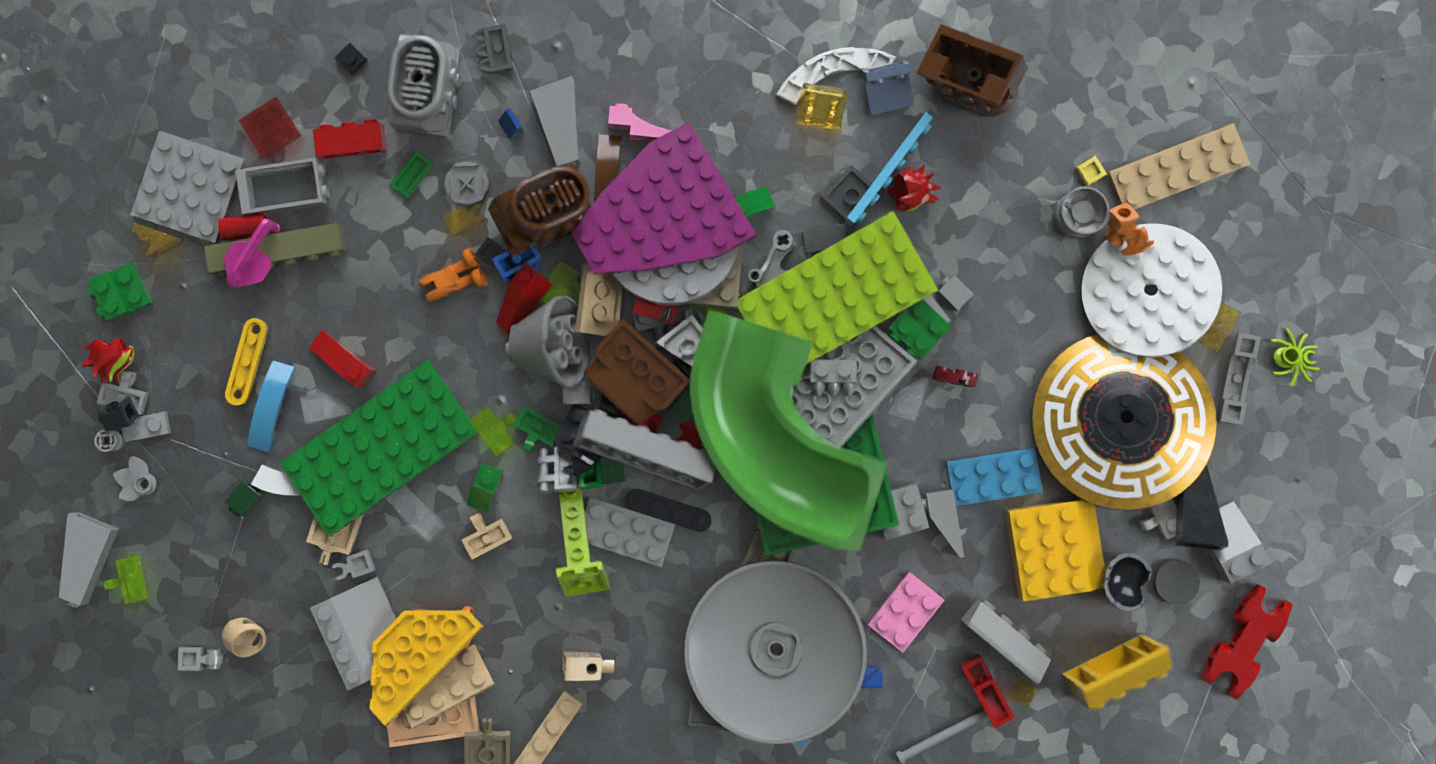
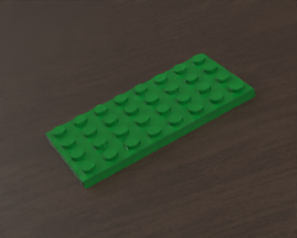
M426 360L281 461L280 464L327 536L331 537L473 438L479 431L431 361Z

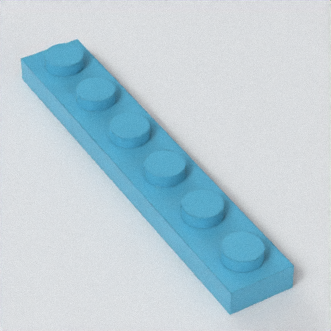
M925 112L844 223L850 227L855 222L857 224L861 223L867 214L864 212L868 204L872 207L880 197L877 194L881 187L886 189L893 179L890 176L894 169L899 171L906 162L903 159L907 152L912 154L919 144L916 141L920 134L924 137L932 127L929 124L933 118L931 115Z

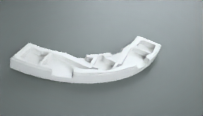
M848 47L827 51L806 61L782 84L776 97L796 106L809 88L830 75L847 71H862L893 64L896 57L870 48Z
M261 465L251 485L261 490L275 494L300 495L286 472L272 469L266 465Z

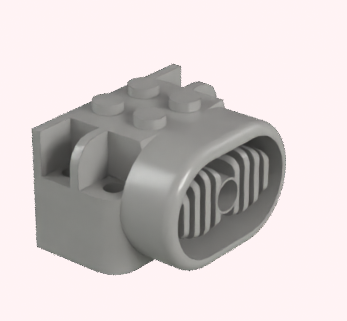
M422 35L399 36L398 45L391 57L387 94L390 101L388 122L395 130L449 137L452 111L457 107L455 88L460 85V74H458L460 48H454L449 43L439 42ZM419 74H423L422 81L414 83V78Z

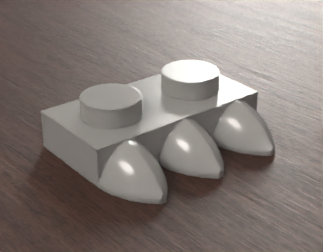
M857 360L811 361L810 382L814 393L820 396L827 384L830 394L835 396L839 392L841 384H843L845 393L850 397L857 387Z

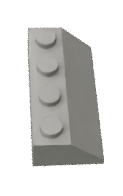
M977 599L961 620L1039 684L1051 661L1046 656L1048 651L1038 643L1035 646L1028 640L1031 637L1022 629H1019L1017 632L1012 628L1013 622L1004 614L999 617L994 613L996 608L987 600L982 603Z

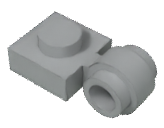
M204 647L178 648V670L201 671L203 670V664H206V669H220L221 664H223V654H221L219 649L207 650V654L204 655Z

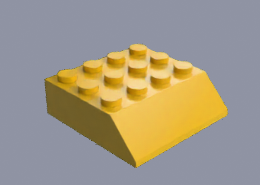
M1073 499L1004 510L1018 599L1024 602L1088 592L1100 588V575L1105 565L1095 505L1081 499Z
M1141 634L1062 673L1073 697L1089 710H1098L1106 705V701L1112 698L1113 700L1120 699L1126 695V691L1133 688L1135 690L1147 685V681L1166 676L1168 674L1167 671L1173 669L1167 646Z

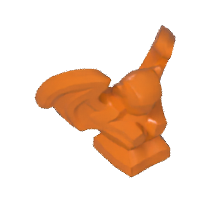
M1128 203L1116 206L1109 211L1111 219L1105 231V236L1110 244L1118 246V248L1124 244V241L1127 242V247L1121 251L1122 255L1128 256L1142 253L1154 244L1153 240H1149L1145 227L1137 228L1135 221L1139 219V215Z

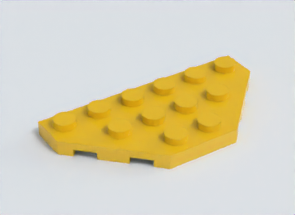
M467 610L403 611L372 643V653L374 654L373 667H371L372 699H370V710L384 725H389L483 628V625Z

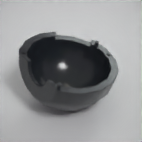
M1127 552L1114 556L1107 561L1102 569L1099 582L1100 589L1108 603L1120 610L1132 612L1141 609L1145 602V597L1142 596V588L1147 581H1150L1152 569L1147 561L1138 554Z

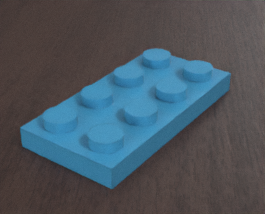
M1036 448L946 462L950 489L954 492L956 506L1043 492Z

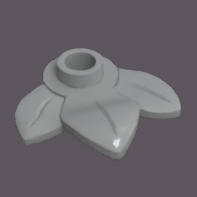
M131 456L129 458V468L113 473L116 482L123 487L119 498L124 501H134L141 495L153 493L156 489V479L149 473L147 463L141 458ZM144 480H147L149 482V486L147 488L143 486Z

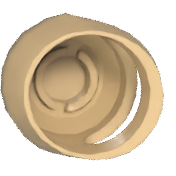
M236 618L230 620L225 625L221 634V640L224 647L230 653L238 657H249L261 651L265 646L266 634L253 620ZM259 633V643L256 646H252L253 642L255 641Z

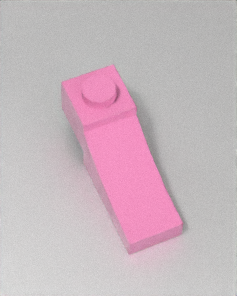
M618 103L615 106H610L608 129L630 131V140L652 142L673 131L643 121L634 115L632 108H628L626 104Z

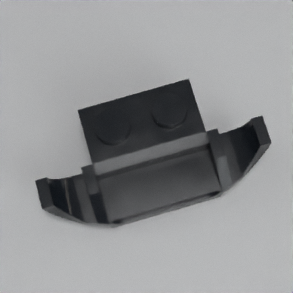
M602 395L601 404L595 410L605 412L607 417L613 418L616 407ZM573 404L553 441L555 446L571 452L572 459L568 466H564L563 471L574 476L588 471L593 465L597 464L601 457L573 446L580 423L590 412V410Z

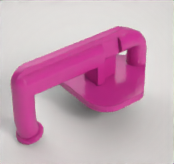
M263 219L248 243L236 241L231 245L224 256L227 272L226 284L229 287L239 288L261 283L271 269L272 262L269 256L258 250L268 233L271 235L280 232V226L269 219Z

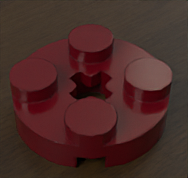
M935 366L933 380L977 388L978 374L961 369L951 370L947 367Z

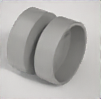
M1076 188L1057 202L1054 209L1055 224L1059 231L1067 237L1075 239L1087 237L1099 231L1106 224L1109 218V203L1106 197L1095 188Z

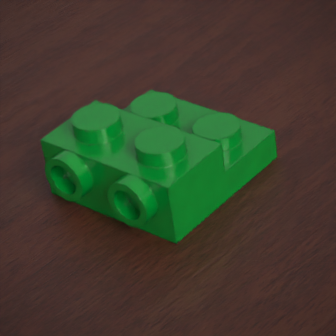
M133 262L87 280L90 285L87 287V291L92 299L96 298L99 304L96 307L97 313L101 319H106V321L114 322L153 303Z
M921 300L905 309L887 329L890 331L888 335L897 344L899 342L907 347L905 351L914 359L917 357L920 360L952 326L927 302Z

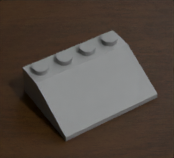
M378 577L310 608L347 691L371 680L374 654L372 653V643L396 619Z

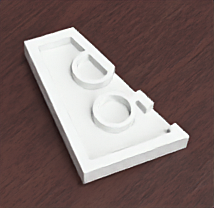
M690 315L656 341V343L693 366L703 328L693 315Z

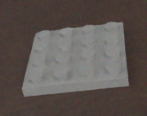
M159 131L130 215L218 244L220 238L218 221L220 218H226L238 186L235 170L243 169L246 160Z

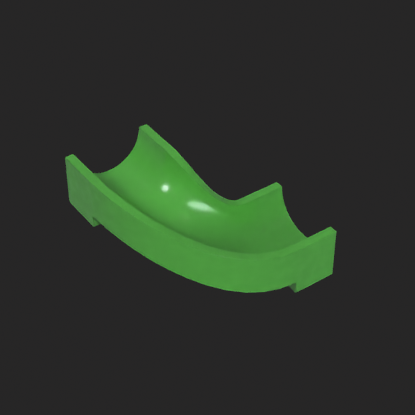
M709 309L693 361L690 394L696 427L712 462L723 478L742 499L778 526L834 549L860 551L888 463L841 448L829 442L814 431L796 410L791 397L792 385L799 386L812 345L811 341Z

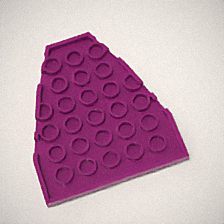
M690 122L650 142L599 195L573 231L572 236L592 272L596 275L607 272L614 274L623 273V271L648 272L674 267L675 264L686 262L690 264L695 263L696 260L707 258L709 260L716 259L755 238L756 233Z

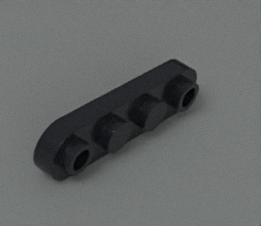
M638 488L630 490L625 497L626 506L630 510L697 532L706 531L711 525L712 519L709 512L692 505ZM634 496L640 497L639 504L632 502ZM699 516L705 519L702 525L696 523V518Z

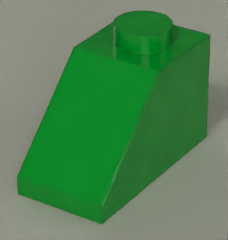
M767 186L735 197L747 220L776 207Z

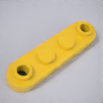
M252 318L244 324L225 391V398L231 405H244L250 398L268 333V326L261 319ZM256 326L260 327V332L258 334L254 333V328ZM238 390L242 392V397L239 399L236 397Z

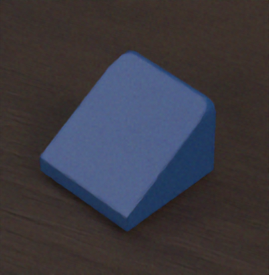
M509 108L505 110L499 118V124L507 137L511 139L523 132V128L512 110Z

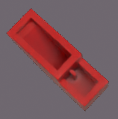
M978 653L959 663L994 728L996 729L1014 719L1015 717L982 656Z

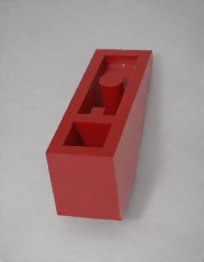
M525 263L511 279L496 323L510 336L511 326L523 320L553 284L541 272Z
M321 330L309 346L315 354L357 388H363L376 371L324 330Z

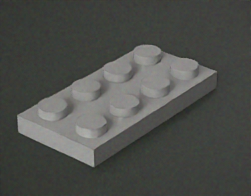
M593 497L589 498L585 518L590 545L662 567L675 524Z

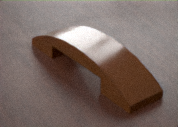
M599 135L594 202L619 175L621 136Z

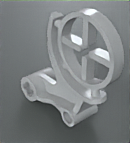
M780 230L775 233L773 237L774 245L769 252L764 266L760 271L752 269L748 274V278L753 285L760 287L786 272V270L781 269L780 264L795 247V241L790 232ZM781 239L784 241L787 239L788 244L781 245L779 241ZM759 275L758 279L753 280L754 276Z

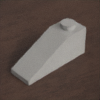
M946 489L924 493V499L921 500L927 516L955 555L959 558L964 557L953 490Z

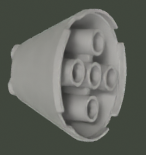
M557 296L519 323L511 326L509 342L506 343L505 350L507 355H511L518 369H523L565 387L578 385L583 380V372L588 367L589 342L585 343L584 333L575 332L578 312L576 302L568 296Z

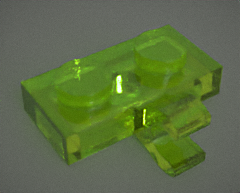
M489 406L470 419L496 456L516 443L506 430V427L514 423L518 418L514 412H510L499 420Z
M141 554L116 560L119 578L103 581L105 590L121 587L125 604L149 599L150 596Z

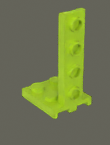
M578 481V491L559 492L567 567L557 568L556 573L566 597L610 590L609 580L602 561L591 563L583 493L579 488Z

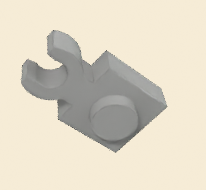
M369 549L347 556V564L338 562L332 566L333 569L337 567L343 569L342 575L337 576L336 580L346 578L350 572L352 577L355 578L376 570Z

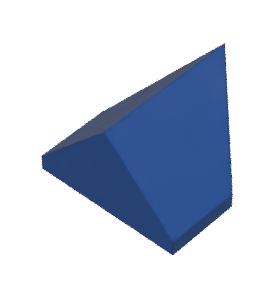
M536 247L514 257H511L508 250L491 261L502 280L510 283L511 279L525 263L538 270L542 258Z

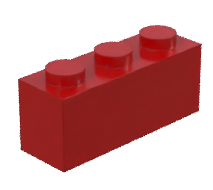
M376 119L364 120V124L355 125V122H344L339 127L326 124L320 125L319 129H313L315 156L320 160L387 152L385 128Z

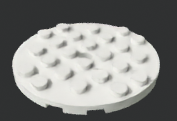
M1141 224L1137 225V228L1145 227L1149 240H1153L1154 244L1142 253L1127 256L1121 253L1127 247L1126 241H1124L1120 248L1110 244L1108 240L1104 241L1094 252L1086 266L1082 280V302L1091 326L1109 345L1127 354L1152 358L1163 357L1164 355L1180 352L1190 347L1208 331L1220 307L1222 281L1219 268L1212 254L1193 235L1169 225ZM1148 285H1156L1158 292L1153 296H1149L1145 293L1144 289Z

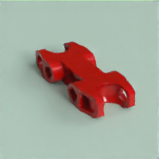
M1256 584L1239 602L1233 613V619L1239 622L1240 625L1228 645L1222 641L1215 644L1207 657L1201 676L1203 681L1211 684L1221 672L1229 671L1232 676V682L1228 688L1227 695L1236 700L1255 681L1260 672L1261 665L1254 661V658L1265 639L1271 642L1279 639L1287 626L1293 605L1282 599L1273 611L1266 613L1262 608V600L1265 596L1266 588L1259 584Z

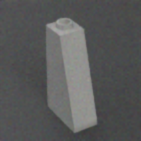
M573 76L531 90L530 93L557 167L573 164L576 168V164L580 163L576 84Z
M79 512L69 513L67 517L59 598L66 600L65 604L72 607H79L89 603L119 530L116 527Z

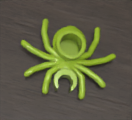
M1286 328L1285 331L1292 345L1281 339H1271L1270 342L1288 346L1278 348L1274 352L1273 360L1277 366L1290 369L1282 372H1273V375L1283 376L1293 372L1295 368L1292 381L1289 384L1290 387L1294 386L1299 370L1304 379L1311 383L1312 380L1307 376L1304 369L1319 371L1318 367H1310L1317 361L1311 362L1307 358V355L1313 356L1316 354L1311 349L1316 350L1318 347L1315 345L1302 347L1308 334L1302 336L1297 347L1293 334Z

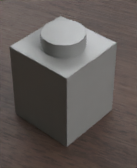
M955 275L950 279L946 276L937 285L940 289L936 293L954 312L959 310L974 295Z
M581 381L578 385H573L572 387L563 386V404H592V399H596V388L589 381Z

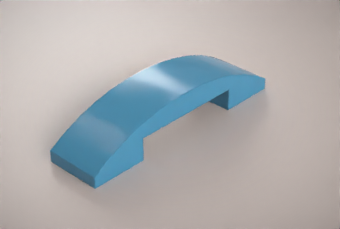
M277 361L272 362L254 409L248 435V447L270 453L276 433L274 431L286 389L291 384L295 371L294 366Z

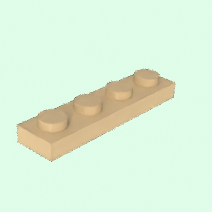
M564 690L514 764H542L583 702Z

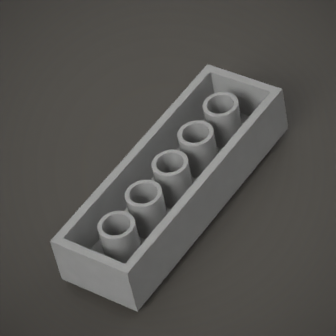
M599 410L590 411L580 423L573 444L575 447L697 491L712 483L716 466L706 449L698 450L692 448L690 443L684 441L678 443L671 440V437L665 434L656 435L643 426L634 427L629 425V422L624 419L607 417L605 412Z

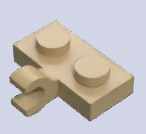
M478 512L470 517L477 531L463 538L462 542L471 559H474L511 540L513 537L503 518L486 526L481 513Z

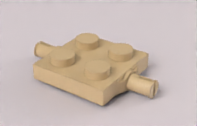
M364 514L331 537L327 536L314 516L306 542L323 549L319 563L328 565L332 552L351 555Z

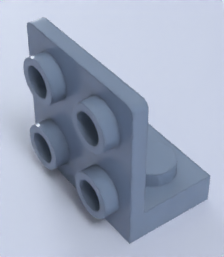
M902 61L862 70L869 110L872 115L914 105L909 72H912L910 62Z

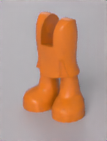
M469 247L463 250L460 261L452 265L448 264L444 269L430 273L418 281L421 288L433 283L436 285L437 289L424 295L427 302L439 300L452 292L462 291V288L475 285L478 288L487 286L483 270L481 268L474 269L480 266V263L474 255L475 253L472 248ZM474 269L469 274L459 278V273Z

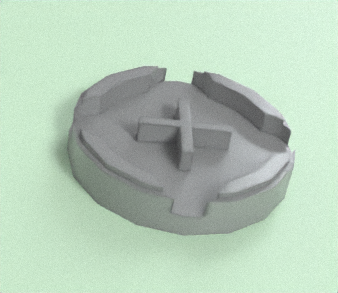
M467 161L455 164L447 172L444 181L445 191L449 198L458 205L466 207L477 205L483 201L488 194L490 185L488 175L483 168Z

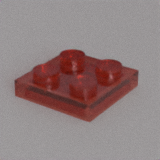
M277 97L238 120L263 159L270 157L302 136Z

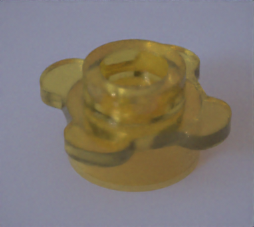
M1018 680L1015 690L1010 693V697L1012 700L1021 702L1022 706L1027 707L1031 704L1037 689L1034 686H1028L1024 680Z

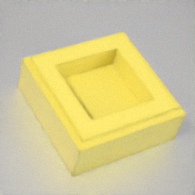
M1096 156L1075 168L1086 187L1107 175Z

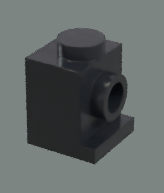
M130 396L125 397L121 403H118V401L105 405V409L98 413V419L105 431L128 427L139 417V413Z

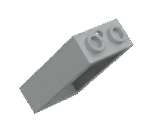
M316 157L235 170L243 215L271 214L328 205L329 189L324 184L326 168L324 163H321ZM309 168L314 169L318 198L256 208L252 177Z

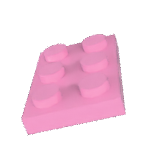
M908 571L867 625L903 653L945 600Z

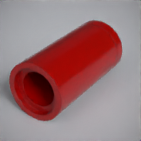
M259 213L220 218L218 228L221 239L232 240L252 237L261 221L268 219L267 214Z

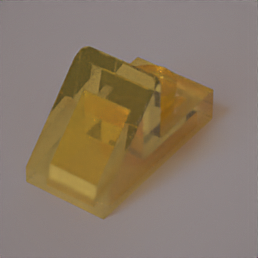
M136 223L133 224L131 229L132 232L138 233L137 238L150 242L147 256L153 258L183 244L184 241L183 239Z

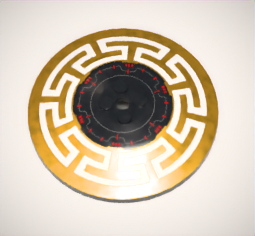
M1098 334L1075 343L1053 361L1037 387L1032 405L1031 422L1034 442L1038 454L1049 473L1062 487L1077 498L1092 505L1111 510L1145 509L1159 505L1180 494L1191 485L1205 467L1215 441L1216 411L1212 394L1203 375L1181 351L1154 358L1127 354L1109 345ZM1124 411L1129 412L1132 415V422H1122L1120 414Z

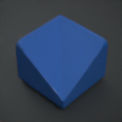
M866 667L861 688H881L883 686L881 667Z

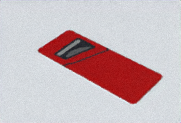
M636 297L632 313L674 324L678 307L657 305L654 302Z

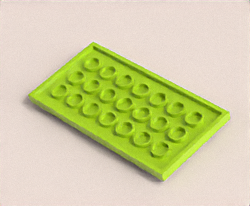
M894 211L742 296L738 299L737 307L747 322L811 341L812 345L805 364L807 365L811 361L820 358L934 294L938 289Z

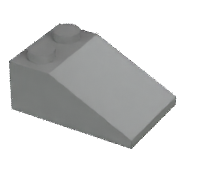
M1231 501L1219 507L1229 546L1222 551L1209 549L1207 551L1222 581L1232 584L1272 563L1262 543L1235 502Z

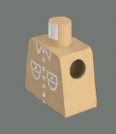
M563 651L562 675L565 681L601 680V673H614V660H602L600 653ZM589 664H594L591 669H586Z

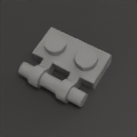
M554 447V455L548 456V449L542 448L539 450V457L537 458V465L539 466V476L537 477L539 493H548V485L554 484L555 492L578 491V475L574 476L563 471L564 466H568L572 459L571 452ZM554 465V474L548 475V466Z

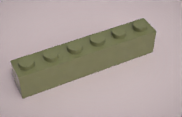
M339 223L266 235L258 250L271 259V269L275 268L274 264L283 263V266L297 264V260L305 259V262H313L319 260V256L327 255V258H336L341 256L340 253L347 252L343 226ZM248 238V239H242V240H237V241H245V242L248 243V241L250 240V238ZM236 241L204 246L208 273L216 275L217 278L227 277L224 256Z

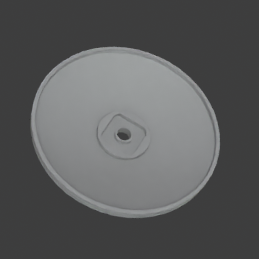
M770 560L751 563L737 568L719 579L705 593L691 616L685 639V664L688 678L693 691L705 710L718 723L731 732L746 739L769 744L802 741L825 731L836 723L855 700L863 682L867 663V645L864 628L859 614L848 596L837 584L819 571L789 561ZM773 643H779L783 647V652L775 655L771 652L770 646Z

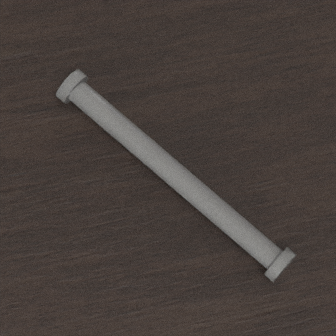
M982 710L903 752H896L901 764H905V761L987 719L988 716Z

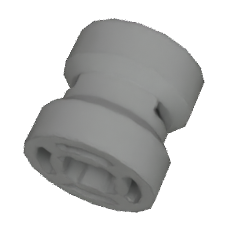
M101 430L94 439L97 449L103 452L118 451L125 443L123 434L119 430Z

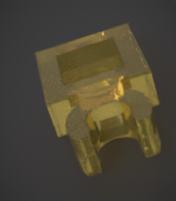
M480 204L472 206L468 212L463 206L443 214L451 236L473 229L471 224L473 221L483 222L486 220L484 215L481 217L475 216V212L482 209Z

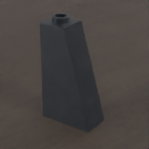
M1206 464L1191 485L1177 495L1176 546L1222 551L1229 546V542Z

